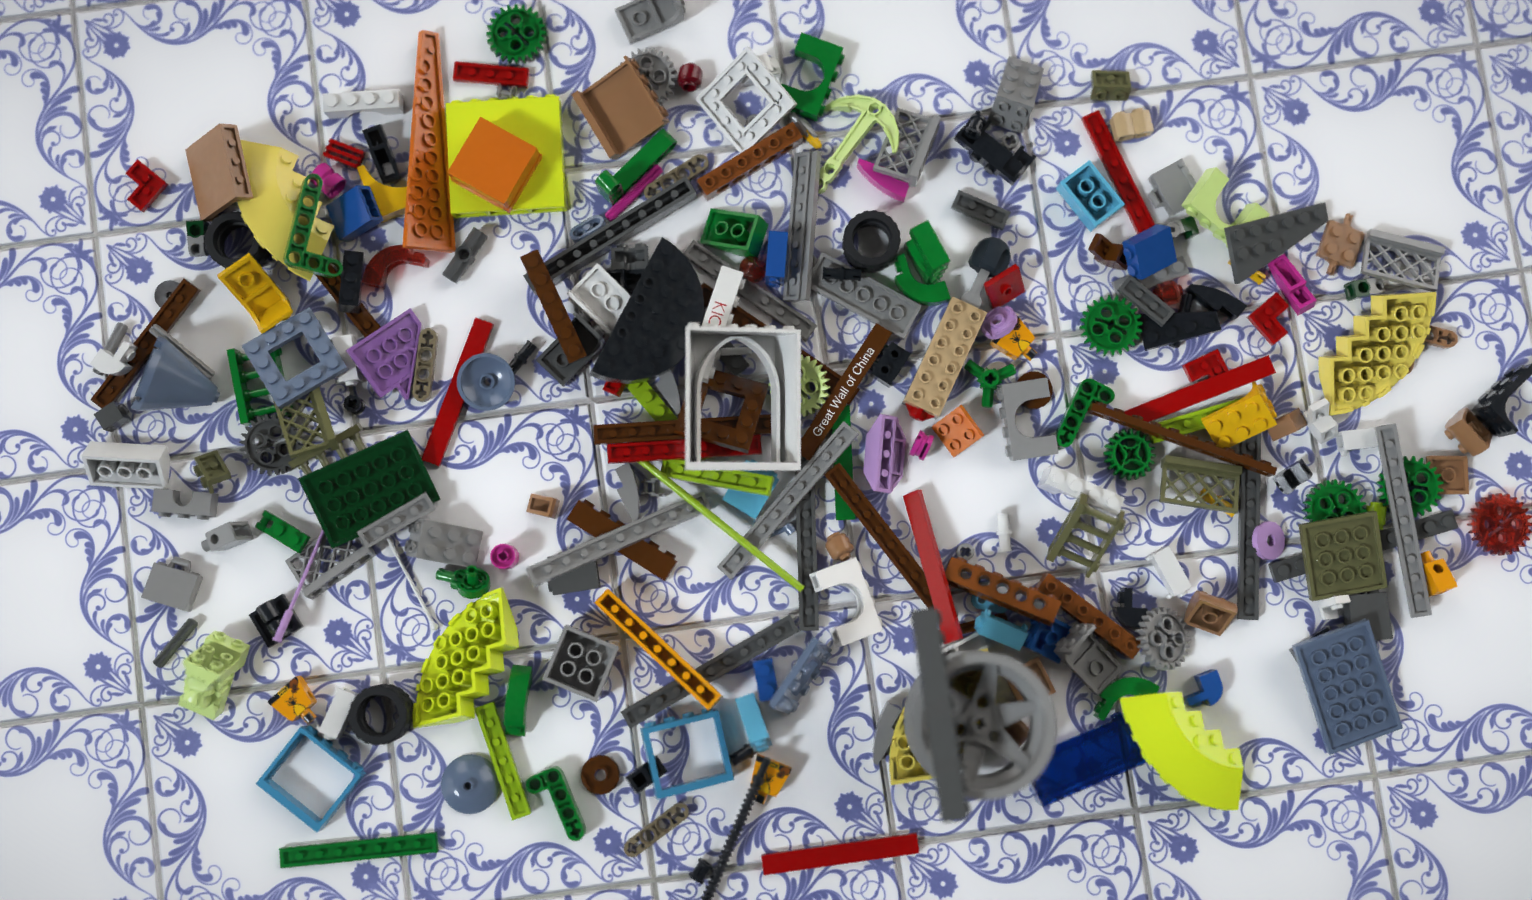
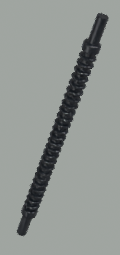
M768 757L763 758L757 774H754L752 778L753 783H750L749 793L745 794L747 798L743 799L744 804H741L740 814H737V819H734L735 824H732L731 834L727 836L729 839L725 840L727 844L723 845L722 855L718 856L720 860H717V865H714L715 870H712L711 880L707 882L709 885L705 886L706 890L703 891L702 900H712L711 898H714L713 893H716L717 890L715 888L719 887L720 877H723L722 872H725L724 867L728 866L726 862L730 861L729 857H732L731 852H734L733 847L737 845L735 842L739 841L738 836H741L740 831H743L742 826H745L744 821L748 820L746 816L750 815L749 811L752 810L753 801L757 799L755 796L759 795L760 785H763L765 781L764 776L771 762V759Z

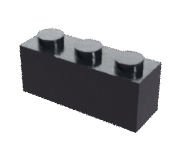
M344 250L338 303L340 312L360 313L365 264L364 252Z

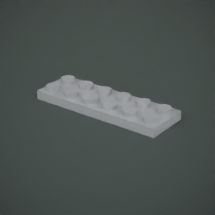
M822 252L812 269L811 290L871 323L881 325L892 332L893 335L904 340L922 305L861 273V281L844 280L840 282L838 279H822L823 267L840 268V266H844V268L854 269Z

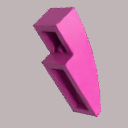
M858 159V170L873 186L891 198L904 202L909 183L873 171L874 163Z
M1285 254L1267 264L1279 289L1298 316L1315 306L1317 300L1306 287L1307 282Z

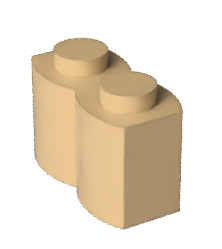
M1143 108L1134 109L1132 113L1117 112L1109 120L1115 142L1147 137L1154 132L1149 110H1143Z

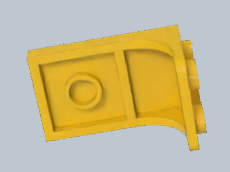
M250 253L217 274L220 281L248 311L262 334L275 327L279 322L287 320L293 313L288 297Z
M1256 381L1252 382L1251 391L1246 396L1201 418V421L1213 442L1217 444V447L1230 448L1276 426L1275 418L1278 416L1271 400H1268L1262 384L1257 385Z

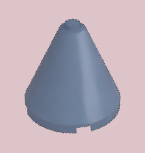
M158 336L154 347L159 349H153L135 393V396L140 397V399H135L130 409L150 411L210 406L213 402L217 403L220 392L217 391L218 387L166 338Z

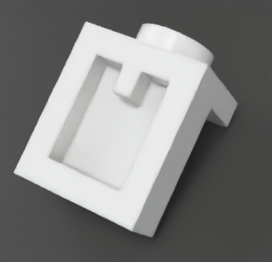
M1349 595L1334 596L1318 601L1322 619L1332 620L1339 618L1337 610L1344 608L1343 604L1351 602Z

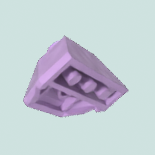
M880 414L866 434L863 473L875 492L891 494L903 477L906 438L898 423V417Z

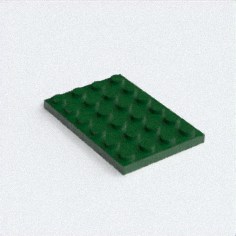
M408 429L298 478L332 549L359 537L357 531L424 492H427L433 503L441 500Z

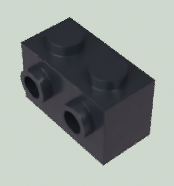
M891 342L889 346L885 344L880 352L882 355L879 362L875 360L869 369L872 371L870 376L890 388L911 353L894 342Z

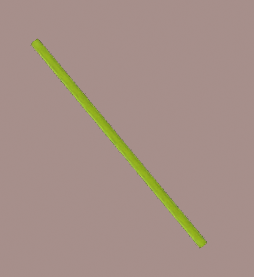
M638 462L799 592L804 589L805 586L653 464L650 462Z

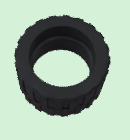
M867 210L858 213L849 221L844 231L842 249L844 257H846L847 262L853 268L861 269V272L874 273L882 271L894 261L901 243V234L898 225L892 220L893 218L877 210ZM867 226L881 229L889 239L887 251L882 256L875 258L861 255L853 244L855 233Z
M229 211L228 213L220 214V216L212 220L213 222L209 224L205 233L207 253L224 268L229 267L242 258L230 259L224 251L227 236L237 228L248 227L239 211ZM253 234L252 246L246 254L250 253L262 266L267 262L270 253L266 248L263 249L259 245Z
M380 684L365 688L354 697L355 699L350 704L348 721L351 730L359 740L361 739L366 744L377 746L396 741L409 731L413 723L412 700L402 688L392 684ZM376 696L389 697L398 709L396 726L386 733L374 731L366 721L365 711L367 704Z

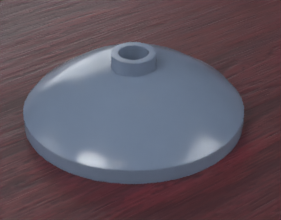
M481 353L470 357L463 363L457 376V388L460 396L469 406L482 411L495 410L506 404L513 395L515 376L511 366L503 358L495 354ZM487 378L491 380L489 386L485 384V379Z
M475 754L463 755L453 760L446 767L441 779V791L445 801L451 808L464 814H476L484 811L493 804L500 790V783L493 763L485 757ZM466 782L471 784L470 789L465 788Z

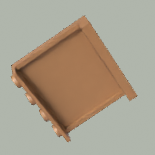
M626 55L623 57L625 59L623 63L583 92L577 90L572 94L608 157L614 160L623 156L670 122L667 118L669 115L667 110L660 106L657 101L659 97L654 90H650L648 87V79L639 72V64L634 58L631 59Z
M219 123L185 149L201 220L213 222L212 220L217 218L220 212L236 201L251 200L253 198L237 125Z

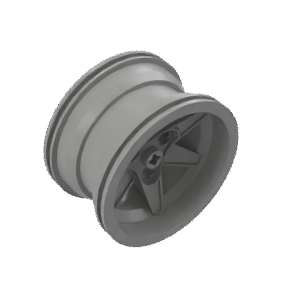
M962 650L947 654L948 665L945 668L946 674H950L951 678L963 672L983 670L971 700L953 688L948 687L949 694L953 695L955 702L952 714L957 717L958 724L960 723L964 726L963 732L956 734V737H959L960 742H963L964 771L961 774L962 779H966L968 792H964L965 797L976 800H994L1008 797L1021 791L1041 774L1054 750L1057 720L1054 705L1047 689L1029 668L1010 657L981 650ZM997 674L1009 680L1020 692L1024 701L995 705ZM918 676L906 698L904 730L914 757L935 780L920 677ZM980 697H985L987 701L983 708L977 706V700ZM1029 716L1028 735L1021 750L1003 727ZM981 720L980 724H974L975 721ZM997 731V740L990 741L988 738L989 733ZM987 746L1011 761L1007 766L996 772L978 775Z

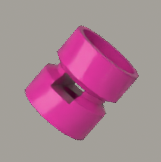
M321 163L312 171L313 174H317L322 178L323 185L321 191L330 199L338 196L346 186V180L338 173H335L327 163ZM311 179L310 182L317 187L316 181Z
M499 544L492 549L490 560L499 569H512L519 562V552L514 546Z

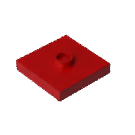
M1016 264L984 283L991 309L998 306L1001 307L1025 292L1020 268Z

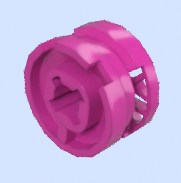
M920 430L909 455H916L923 461L930 449L934 436L925 435V432Z

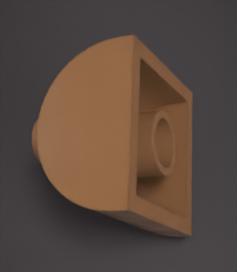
M1467 407L1461 409L1446 423L1445 435L1450 440L1455 438L1460 443L1458 448L1463 454L1469 452L1471 456H1476L1490 447L1493 434Z
M1197 590L1188 603L1184 622L1187 625L1221 636L1237 614V604Z

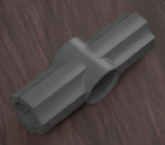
M473 227L462 245L456 248L454 257L442 275L457 284L468 266L474 263L476 254L488 236ZM464 252H469L467 259H461V255Z

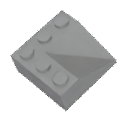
M566 624L542 680L598 702L608 680L619 646Z

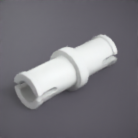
M997 513L998 531H996V535H999V552L1012 551L1010 539L1012 530H1010L1009 513Z

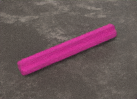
M655 164L605 213V217L610 222L616 219L644 191L648 184L662 174V168Z

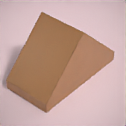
M1297 408L1275 419L1277 425L1267 429L1272 441H1276L1302 429L1308 424L1300 409Z
M531 493L526 512L555 519L560 500Z

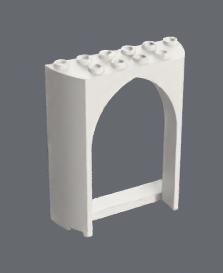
M688 323V326L685 327V470H801V330L794 329V326H783V329H776L775 325H765L757 328V325H745V327L738 328V324H726V326L719 327L717 323H708L705 326H700V323ZM731 340H737L752 349L760 358L768 373L771 386V462H701L702 378L711 357L720 347Z

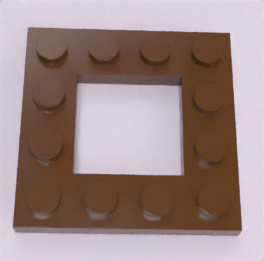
M716 370L713 379L709 378L708 383H701V410L708 389L743 398L744 403L736 428L701 419V441L748 454L769 384ZM685 398L674 428L675 434L685 436Z

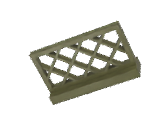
M319 387L309 392L305 400L299 398L295 401L302 404L298 410L290 408L293 404L292 402L280 411L273 400L291 459L329 447L331 451L339 449ZM306 406L313 408L310 415L302 413ZM286 412L294 414L290 421L283 418ZM299 416L306 419L303 425L295 423ZM311 421L318 423L315 430L307 428ZM291 427L299 429L295 436L287 433ZM304 431L311 434L307 441L299 438ZM316 436L324 440L323 443L319 444L311 443ZM296 442L304 444L301 449L292 450Z
M1165 455L1161 459L1160 468H1162L1159 502L1233 514L1238 513L1239 483L1243 466ZM1167 470L1174 471L1178 478L1171 482L1167 477ZM1188 473L1193 474L1197 479L1192 485L1184 477ZM1206 476L1212 477L1216 481V484L1211 488L1203 480ZM1180 479L1187 486V489L1181 493L1174 485ZM1225 479L1234 480V488L1230 491L1222 483ZM1199 482L1207 490L1201 496L1193 488ZM1217 485L1226 493L1220 499L1212 491ZM1169 487L1177 494L1174 499L1165 498V491ZM1188 490L1197 498L1193 502L1187 501L1183 496ZM1207 493L1216 501L1212 505L1206 504L1202 499ZM1228 496L1233 502L1232 508L1226 507L1221 500Z

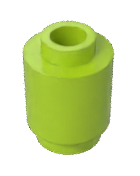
M1370 502V506L1366 505L1367 512H1377L1379 530H1383L1384 525H1386L1387 507H1383L1381 502Z

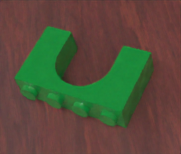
M801 32L795 47L794 56L815 63L822 70L824 79L817 88L809 91H802L781 84L797 103L790 111L791 113L795 112L799 116L816 122L819 116H823L826 108L823 105L824 101L830 98L832 89H830L831 83L836 82L839 74L836 71L838 65L842 66L845 55H843L844 47Z
M926 220L910 229L909 235L912 239L905 242L904 249L923 284L928 285L941 281L940 279L943 277L945 270L948 269L947 266L951 260L929 220Z

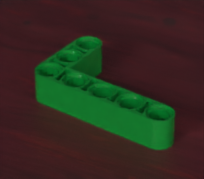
M664 128L661 129L614 176L608 170H605L596 178L595 184L599 193L613 206L655 164L658 165L675 148L678 142Z
M312 173L302 182L283 260L291 268L327 278H335L343 271L340 261L306 251L323 185L322 178ZM308 180H315L317 188H311L308 185ZM303 198H310L312 206H305ZM299 216L306 217L308 224L301 225L298 221ZM294 235H300L303 238V243H295ZM290 253H295L298 256L297 263L289 260ZM309 259H315L317 261V268H311L309 266ZM329 264L336 266V274L328 271Z

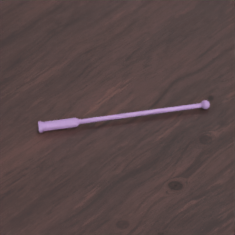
M323 529L288 610H285L276 634L272 638L276 642L282 643L283 641L282 638L293 614L292 609L325 534Z

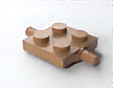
M1345 214L1343 223L1329 220L1326 223L1316 256L1325 259L1329 263L1327 275L1334 276L1337 266H1343L1348 269L1354 268L1365 235L1364 232L1350 226L1354 215Z

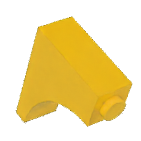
M364 164L358 166L357 170L363 185L370 186L383 218L381 223L404 215L407 186L390 187L383 185L371 176Z

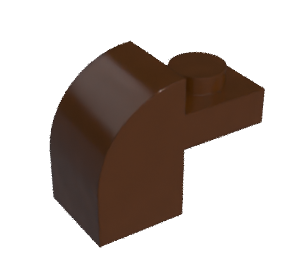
M1096 233L1088 248V251L1094 255L1093 259L1113 269L1127 270L1128 266L1123 253V244L1111 243L1102 234Z

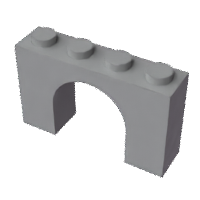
M1048 378L998 385L999 389L996 390L997 399L1001 400L1002 408H999L1000 418L1004 419L1005 426L1002 427V434L1007 439V446H1005L1006 457H1009L1011 461L1059 454L1056 435L1027 437L1017 429L1015 424V414L1022 403L1031 399L1050 397Z

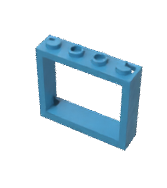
M704 708L701 709L702 713L694 715V712L682 714L683 718L675 719V716L664 718L663 723L656 724V721L645 723V727L640 728L650 777L653 781L654 795L657 800L734 780L718 710L712 709L709 711ZM713 718L725 772L661 788L649 733Z
M305 725L297 730L256 782V785L317 833L323 830L366 775V772L363 771L364 767L356 761L353 763L348 759L346 752L334 748L332 741L317 734L318 731L314 727ZM305 736L355 775L322 819L272 780V777Z

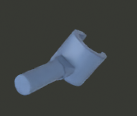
M788 523L782 528L775 530L770 538L784 531L789 536L796 531V528L792 523Z

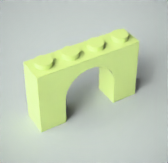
M1217 167L1205 170L1181 206L1186 209L1188 215L1200 221L1199 224L1202 227L1209 229L1213 236L1218 240H1222L1228 248L1224 228L1265 218L1270 214L1258 203L1246 204L1232 224L1228 225L1221 221L1216 212V200L1229 181V178Z

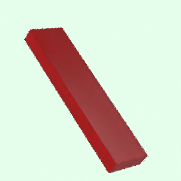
M455 61L453 81L528 88L530 70L529 68Z

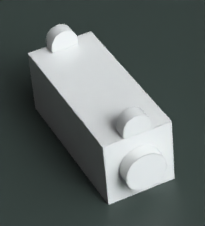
M352 334L332 337L330 339L349 369L338 376V380H335L336 385L344 384L346 387L356 386L357 382H363L361 371L346 352L347 349L357 343L356 337Z
M1375 428L1341 431L1336 436L1337 450L1340 452L1341 457L1347 456V451L1378 448Z
M1165 546L1145 557L1146 561L1150 560L1168 591L1167 599L1173 596L1180 598L1188 594L1187 590L1192 588L1170 546Z
M338 685L334 687L337 692L322 724L316 726V730L322 733L324 738L331 741L342 738L349 722L348 711L350 710V704L355 699L354 697L359 694Z

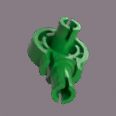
M474 565L468 566L465 570L457 569L456 571L439 568L436 572L437 580L450 583L452 589L458 590L462 597L468 599L482 597L485 593L489 592L491 587L488 573Z

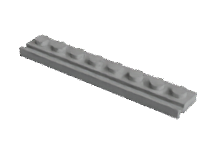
M815 150V152H799L794 155L783 301L786 302L810 301L821 152Z

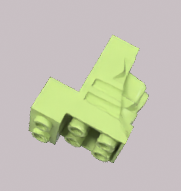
M215 630L205 638L204 644L183 660L187 677L184 679V694L180 696L178 705L211 720H215L224 711L234 675L245 665L250 645L240 639L227 636L221 631Z

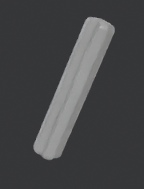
M118 322L104 349L115 354L128 330V326ZM93 368L94 373L101 376L104 375V373Z

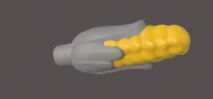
M792 112L789 117L798 128L803 139L815 149H820L822 144L809 122L804 118H799L795 112Z

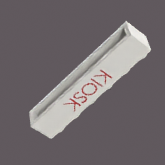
M722 265L701 326H705L708 323H717L719 327L732 324L734 315L731 312L733 307L737 308L740 297L737 296L739 289L743 290L746 279H743L744 272ZM718 349L711 357L705 368L702 382L708 383L709 378L713 379L716 368L713 366L715 360L719 361L722 350Z

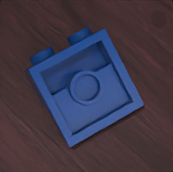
M1030 619L1031 626L1027 631L1028 636L1023 647L1059 664L1061 659L1053 650L1057 647V642L1070 633L1069 629L1071 626L1058 619H1055L1052 627Z

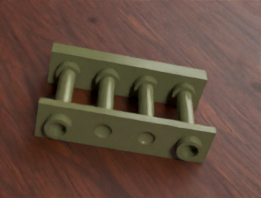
M360 423L335 436L339 449H336V452L341 459L348 456L342 446L344 445L342 441L347 438L350 441L353 440L359 451L366 448L359 437L361 435L359 431L363 429ZM329 448L299 456L288 463L292 469L298 467L306 475L312 472L308 466V460L313 457L316 460L318 459L323 467L330 464L325 456V450Z
M1080 493L1050 544L1046 560L1054 562L1057 556H1064L1086 566L1085 577L1089 578L1092 572L1098 570L1100 559L1118 530H1123L1126 520H1124L1125 511L1123 510L1114 518L1089 507V504H1087L1088 495ZM1088 514L1112 526L1108 532H1105L1081 521L1080 516ZM1073 528H1079L1103 540L1097 546L1072 535ZM1065 542H1071L1094 552V555L1090 560L1065 549L1063 545Z

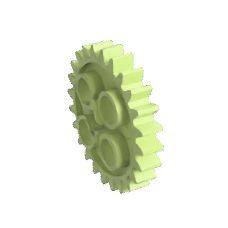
M801 355V369L803 371L801 377V414L806 417L808 412L814 414L815 409H821L820 404H825L823 397L829 396L825 390L830 389V386L825 385V382H828L830 379L824 378L827 371H820L823 365L816 366V359L810 362V356L803 358V355ZM810 382H813L815 385L814 392L809 388Z

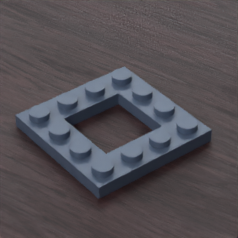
M310 307L241 346L279 409L284 408L349 370ZM304 334L320 362L286 381L270 353Z
M812 637L768 705L775 710L789 715L791 712L794 713L800 704L798 701L801 696H805L810 690L809 684L813 679L816 680L820 675V668L823 663L826 664L830 660L832 649L815 637Z

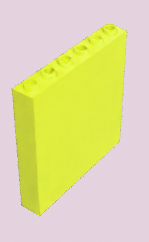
M547 94L545 97L529 95L526 98L512 96V99L510 97L502 100L499 98H489L486 101L471 99L470 102L453 100L451 103H446L449 168L480 117L533 145L543 156L510 213L455 184L449 176L450 211L454 218L567 211L562 109L559 96L554 94Z

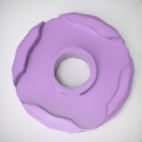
M1009 306L995 307L986 314L980 329L984 336L989 339L996 340L1002 338L1014 329L1017 323V315L1013 308Z
M1270 521L1262 522L1254 529L1252 545L1253 548H1256L1257 552L1255 553L1257 556L1264 560H1274L1282 554L1285 547V537L1283 530L1277 523Z

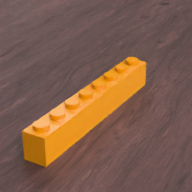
M607 588L594 602L707 710L711 711L724 697L611 590Z

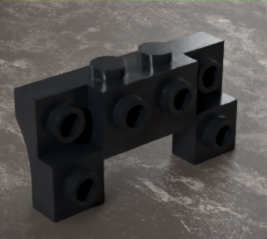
M969 120L955 135L954 140L968 151L967 154H969L972 161L983 165L987 173L994 174L996 177L999 175L1013 186L1037 156L1034 154L1030 156L1023 150L1025 147L1022 145L1013 155L1012 152L985 132L991 125V120H988L986 125L982 127L979 139L973 140L965 135V129L970 124Z

